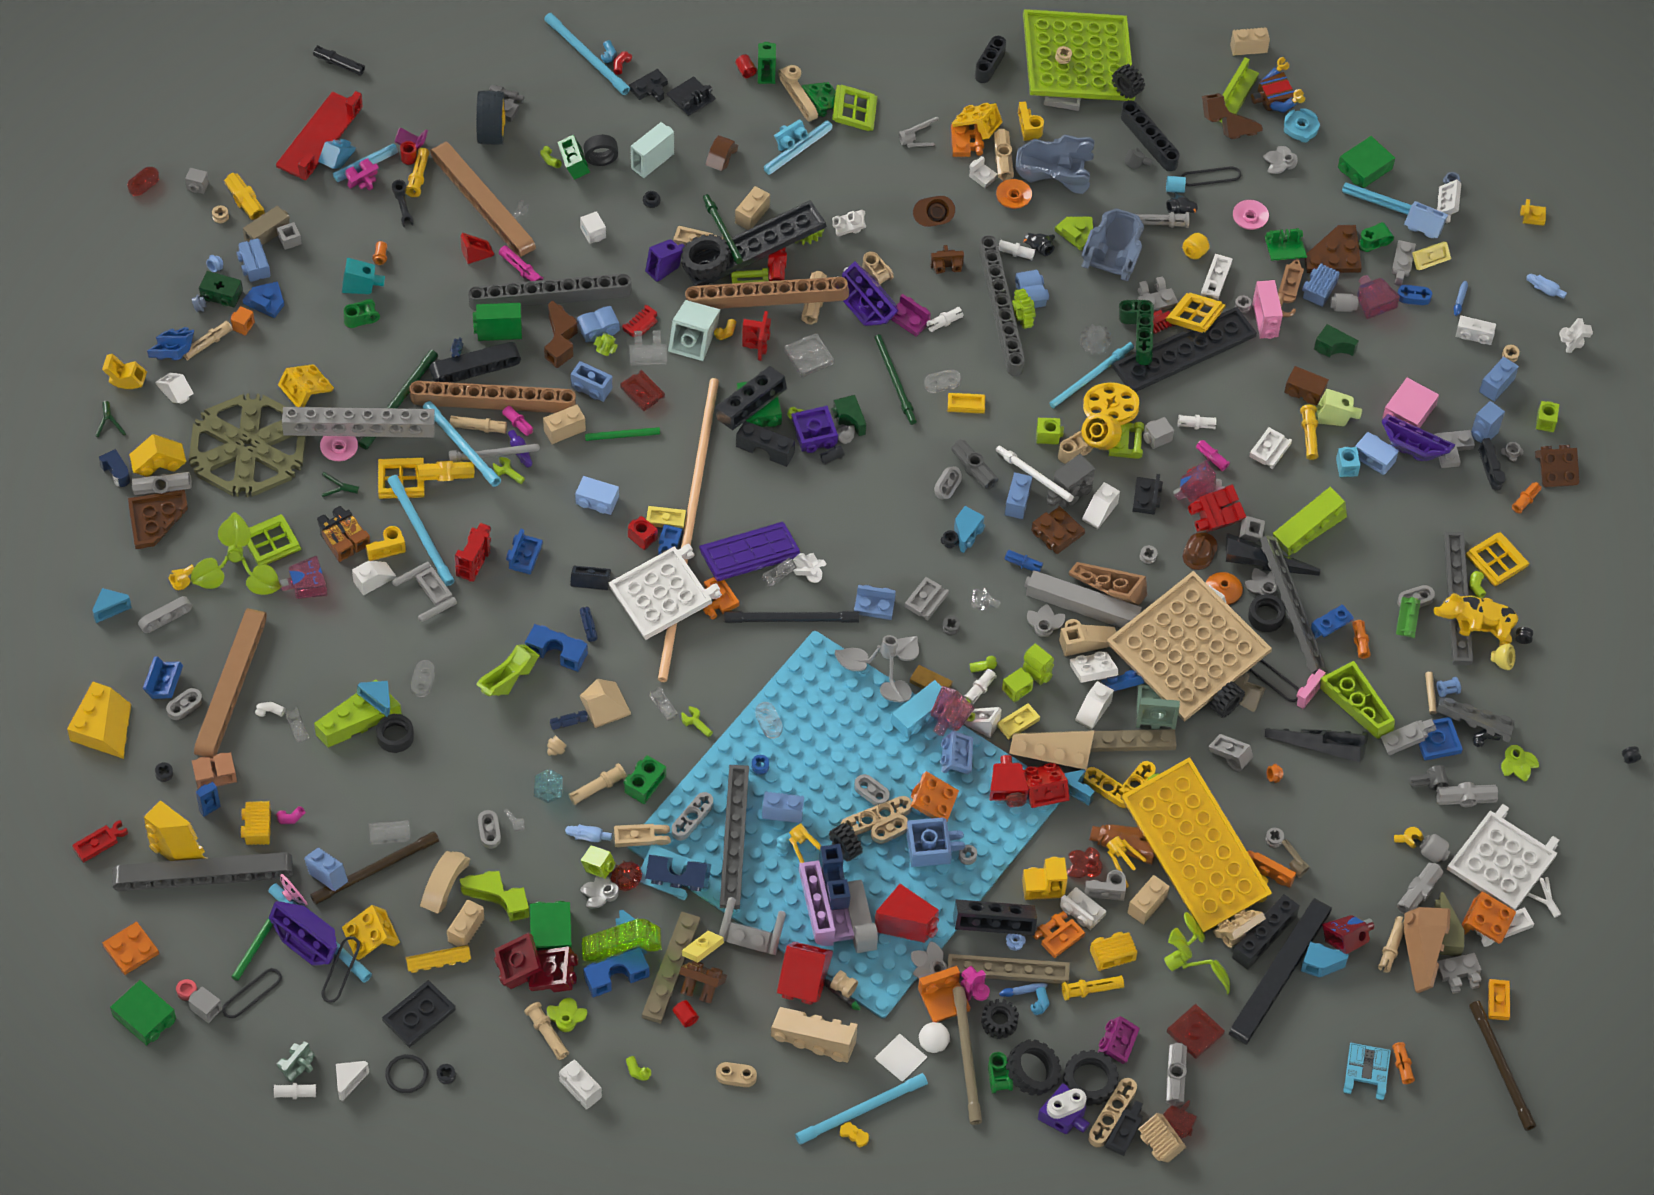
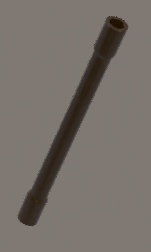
M433 831L408 846L347 876L348 882L336 891L331 890L327 886L310 894L313 903L317 905L332 897V895L388 866L439 842L438 835Z
M1480 1001L1472 1002L1469 1005L1470 1010L1518 1111L1520 1121L1525 1131L1532 1130L1536 1127L1535 1121L1513 1078L1489 1025Z

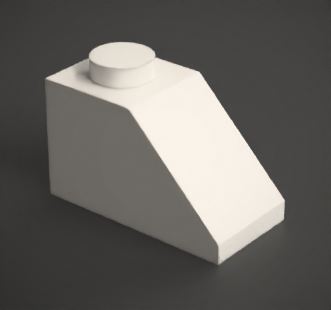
M169 373L155 382L160 390L174 403H185L190 399L189 396L194 394L183 374Z
M1104 482L1094 494L1082 521L1099 529L1117 506L1120 491Z
M367 561L352 569L353 582L363 595L396 578L395 573L386 562Z
M1097 681L1087 694L1075 721L1092 730L1111 704L1114 690Z

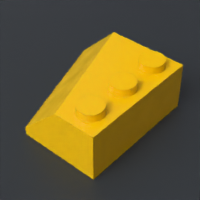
M92 682L67 728L70 741L124 759L131 703L111 687Z
M161 800L144 816L145 828L147 829V837L150 843L149 847L156 854L160 853L169 861L205 859L202 855L205 851L197 843L198 837L190 822Z

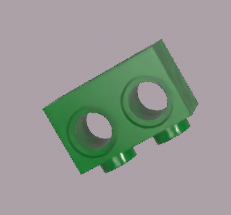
M571 135L559 141L558 145L565 166L575 180L590 173L584 152L576 137Z
M646 755L643 760L638 761L634 772L628 774L625 778V793L645 804L665 779L666 766Z

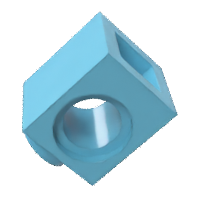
M1357 447L1338 448L1336 461L1339 477L1358 476L1360 461Z

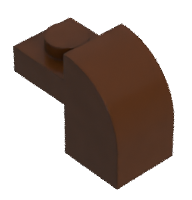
M718 135L710 148L705 165L720 171L726 169L731 154L737 152L739 145L735 144V141Z

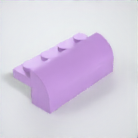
M819 860L799 863V874L815 942L821 946H833L834 942L854 939L848 908L830 910Z

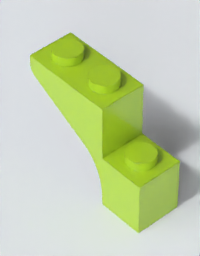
M516 645L510 656L501 665L481 677L476 685L487 696L508 695L520 675H529L540 655L527 645Z
M487 871L481 875H468L460 879V889L463 895L499 904L507 912L510 922L529 918V907L524 887L511 888L508 891H504L499 871Z

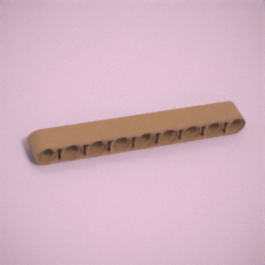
M444 142L430 150V154L436 164L516 255L521 258L536 249V245L530 235L448 142Z
M828 277L692 286L687 288L685 296L688 301L722 309L843 301L849 297V288L845 278Z
M415 381L410 385L411 402L421 406L431 401L435 406L504 410L507 406H512L515 411L557 413L576 405L575 392L570 389Z
M247 608L196 740L194 747L195 755L214 758L213 756L217 755L267 619L266 612Z

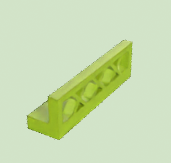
M1246 57L1223 93L1227 109L1234 114H1237L1259 77L1258 72L1248 68L1250 59Z

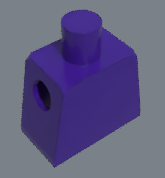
M669 239L649 247L645 272L658 282L678 269L681 253H683L682 249L685 245H677L673 240Z
M1063 1083L1049 1100L1070 1089ZM1077 1096L1073 1097V1099L1079 1100ZM1047 1101L1038 1113V1120L1064 1134H1068L1073 1127L1084 1133L1090 1125L1083 1118L1086 1106L1075 1113L1055 1119L1047 1113ZM1055 1104V1105H1054V1106L1057 1107V1108H1060V1107H1061L1060 1104Z

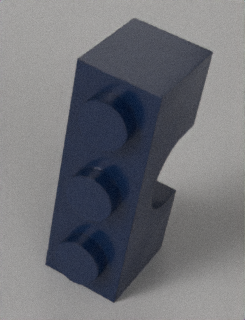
M840 844L820 846L819 861L830 910L847 909L850 905L851 896L848 881L844 879V861Z
M649 855L645 879H650L651 884L663 885V882H668L670 887L682 888V885L690 886L689 890L701 891L702 888H708L711 864L688 861L686 871L682 875H677L672 869L673 858Z

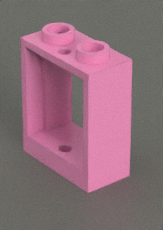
M1275 280L1257 281L1252 304L1260 339L1278 337L1283 315Z

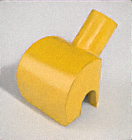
M192 564L185 569L172 570L173 574H170L168 579L175 590H183L190 584L189 575L194 569Z
M1416 827L1407 828L1404 835H1394V843L1405 842L1411 848L1416 847L1414 839L1419 841L1424 839L1422 832Z

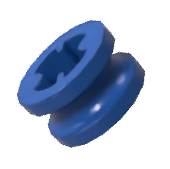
M756 755L752 759L751 767L753 772L759 775L767 773L769 770V759L765 755ZM759 762L761 764V762H763L764 766L761 767L760 765V767H758L757 763Z

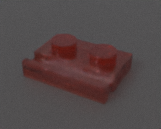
M642 370L620 383V388L643 411L656 404L659 399L665 398V393Z

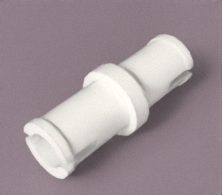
M1000 240L998 246L999 251L1012 254L1013 257L1019 256L1031 261L1033 260L1035 249L1020 246V243L1013 244Z
M956 307L947 313L942 312L938 317L927 321V326L933 325L928 329L933 332L943 326H949L955 320L963 318V312L956 315V313L962 311L961 308Z
M1178 415V427H1194L1196 430L1199 428H1216V417Z
M987 669L979 680H975L973 687L963 698L970 700L971 703L969 704L973 705L981 694L986 693L987 687L997 678V675L992 670Z
M293 1083V1085H274V1098L293 1097V1099H297V1097H316V1084L297 1085V1083Z

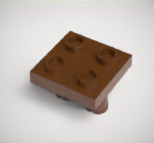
M695 961L681 966L679 974L686 977L680 993H687V996L692 997L696 982L700 981L705 984L699 1000L712 1003L716 987L724 984L727 975L723 974V970L715 967L709 969L703 967V963Z

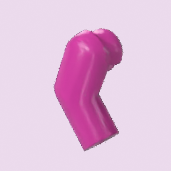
M298 806L291 814L280 810L277 812L276 817L280 824H295L306 812L303 807Z

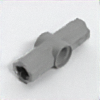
M189 472L160 474L158 476L132 479L134 495L164 493L192 488ZM159 479L166 482L165 488H161L158 485Z
M1463 782L1458 786L1437 787L1436 799L1439 805L1460 804L1461 807L1468 808L1475 806L1477 803H1494L1498 801V788L1496 784L1474 785L1472 782Z
M1429 862L1421 874L1412 880L1406 894L1397 904L1400 913L1405 915V913L1418 908L1422 901L1425 902L1433 890V886L1443 874V870L1438 864Z
M1182 1043L1170 1044L1168 1055L1166 1103L1176 1107L1184 1104L1187 1046ZM1172 1073H1178L1181 1076L1176 1077Z

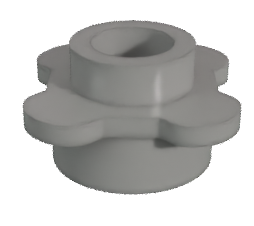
M1509 442L1506 448L1501 450V454L1506 455L1513 462L1517 460L1519 455H1523L1524 452L1516 442Z

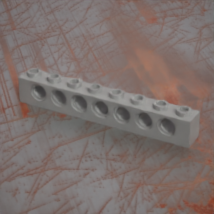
M283 407V435L434 438L435 411L434 409Z

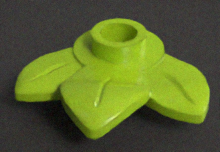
M1511 745L1506 749V758L1501 763L1504 776L1514 773L1524 782L1529 779L1531 769L1539 767L1537 758L1532 753L1525 752L1518 745ZM1513 751L1517 752L1518 757L1513 755Z
M569 997L563 999L559 1006L549 1005L547 1007V1016L550 1017L551 1021L556 1022V1026L560 1031L570 1032L574 1029L576 1023L586 1019L587 1009L577 1008L576 1001Z

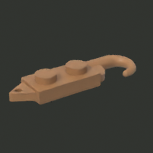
M1299 259L1294 260L1289 265L1286 264L1278 292L1281 310L1283 303H1292L1296 300L1304 272ZM1293 309L1291 312H1284L1282 310L1283 317L1293 316L1296 309Z

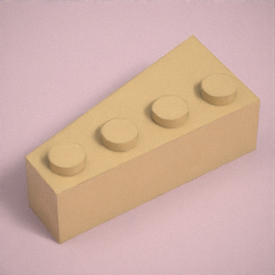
M1095 730L1014 733L1009 754L1087 770Z
M780 1007L771 1027V1037H774L779 1042L791 1043L800 1049H809L817 1055L829 1056L837 1062L843 1061L848 1063L856 1044L858 1024L842 1025L841 1020L833 1019V1022H829L819 1015L807 1017L805 1012Z

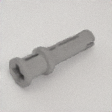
M1171 212L1169 215L1136 214L1140 217L1143 225H1169L1170 228H1174V226L1189 228V212H1186V214H1174V212Z

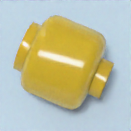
M1194 233L1183 242L1182 248L1187 257L1195 260L1207 253L1209 242L1203 234Z

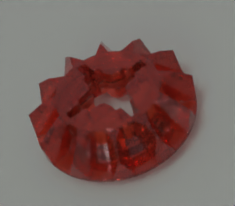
M623 861L620 865L616 864V868L611 872L610 878L612 883L618 886L619 890L628 891L640 883L642 870L633 861ZM622 872L628 873L630 879L623 877Z

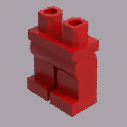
M1233 484L1203 495L1188 506L1191 516L1199 513L1201 517L1200 520L1194 522L1197 532L1206 530L1208 533L1242 522L1246 518L1241 503L1237 502L1239 498Z
M480 523L477 529L471 528L466 547L463 551L457 550L455 554L456 576L474 582L485 562V556L488 557L490 555L491 527L489 525Z

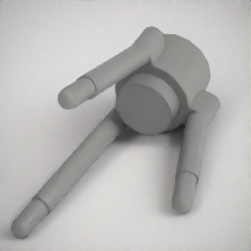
M939 117L900 131L898 134L902 146L906 144L908 148L934 146V143H913V141L916 140V131L930 126Z

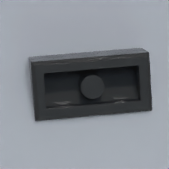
M574 565L571 572L570 586L608 590L611 569Z

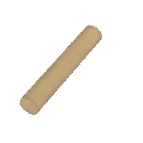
M1426 672L1429 713L1435 715L1437 714L1433 673Z

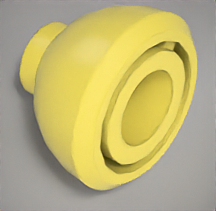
M1511 644L1501 645L1496 651L1491 652V661L1495 662L1501 669L1511 670L1515 663L1514 647Z

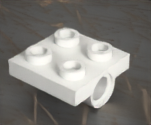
M1096 652L1088 656L1080 655L1070 659V666L1081 683L1107 679V677L1118 675V668L1107 652Z

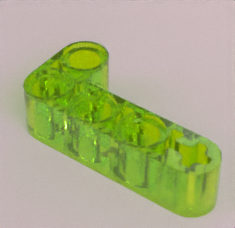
M635 919L582 938V959L587 962H594L636 947L650 952L658 951L662 948L661 928L646 919Z

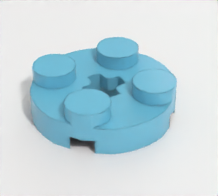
M1294 109L1285 117L1284 132L1303 143L1314 138L1319 131L1320 122L1317 115L1311 110L1300 109V111H1295Z

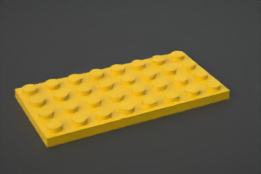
M1190 757L1121 795L1123 802L1203 933L1272 894Z

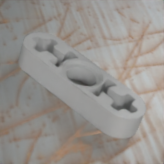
M182 596L145 615L139 620L138 625L144 633H150L188 613L192 608V604L186 596Z
M702 792L695 797L673 823V838L681 841L689 837L712 810L713 797L711 794ZM706 800L708 801V804L704 803V804L701 806V801H703V802L706 801ZM689 813H696L698 818L690 820L687 818V815ZM683 826H684V832H683V831H680V832L678 833V832H677V828H678V829H682Z

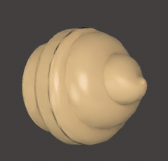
M556 735L553 739L550 738L548 740L547 754L549 756L565 752L564 749L567 745Z

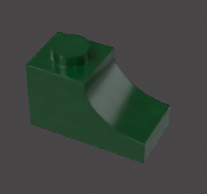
M1326 324L1316 338L1314 350L1329 358L1337 353L1353 356L1357 351L1359 340Z
M851 395L835 399L831 413L832 417L837 419L838 424L852 425L855 427L858 436L866 435V421L856 396Z

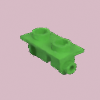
M1402 597L1396 635L1415 638L1421 600H1417L1418 598Z

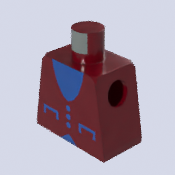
M1353 915L1322 924L1325 942L1345 954L1370 941L1369 931L1374 929V923L1370 918L1362 921Z

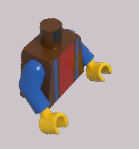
M1280 57L1277 61L1278 67H1274L1259 82L1257 93L1251 94L1253 104L1262 102L1267 111L1286 112L1294 108L1296 102H1305L1304 92L1301 89L1294 92L1285 73L1281 72V70L1289 68V63L1285 62L1286 59L1284 57Z

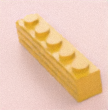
M465 945L406 957L408 972L415 973L419 969L430 970L431 967L436 966V968H440L445 964L455 965L456 962L460 961L461 963H466L471 959L469 946Z

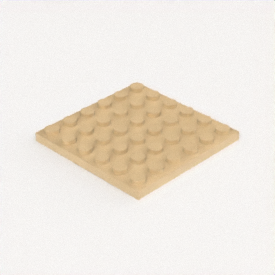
M1194 571L1107 639V644L1162 699L1180 701L1178 716L1184 722L1210 702L1223 686H1226L1230 681H1236L1272 651V648Z

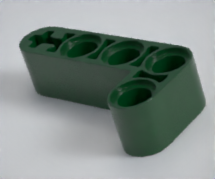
M1123 300L1119 303V321L1123 324H1137L1136 361L1140 365H1148L1153 360L1154 305L1149 300Z

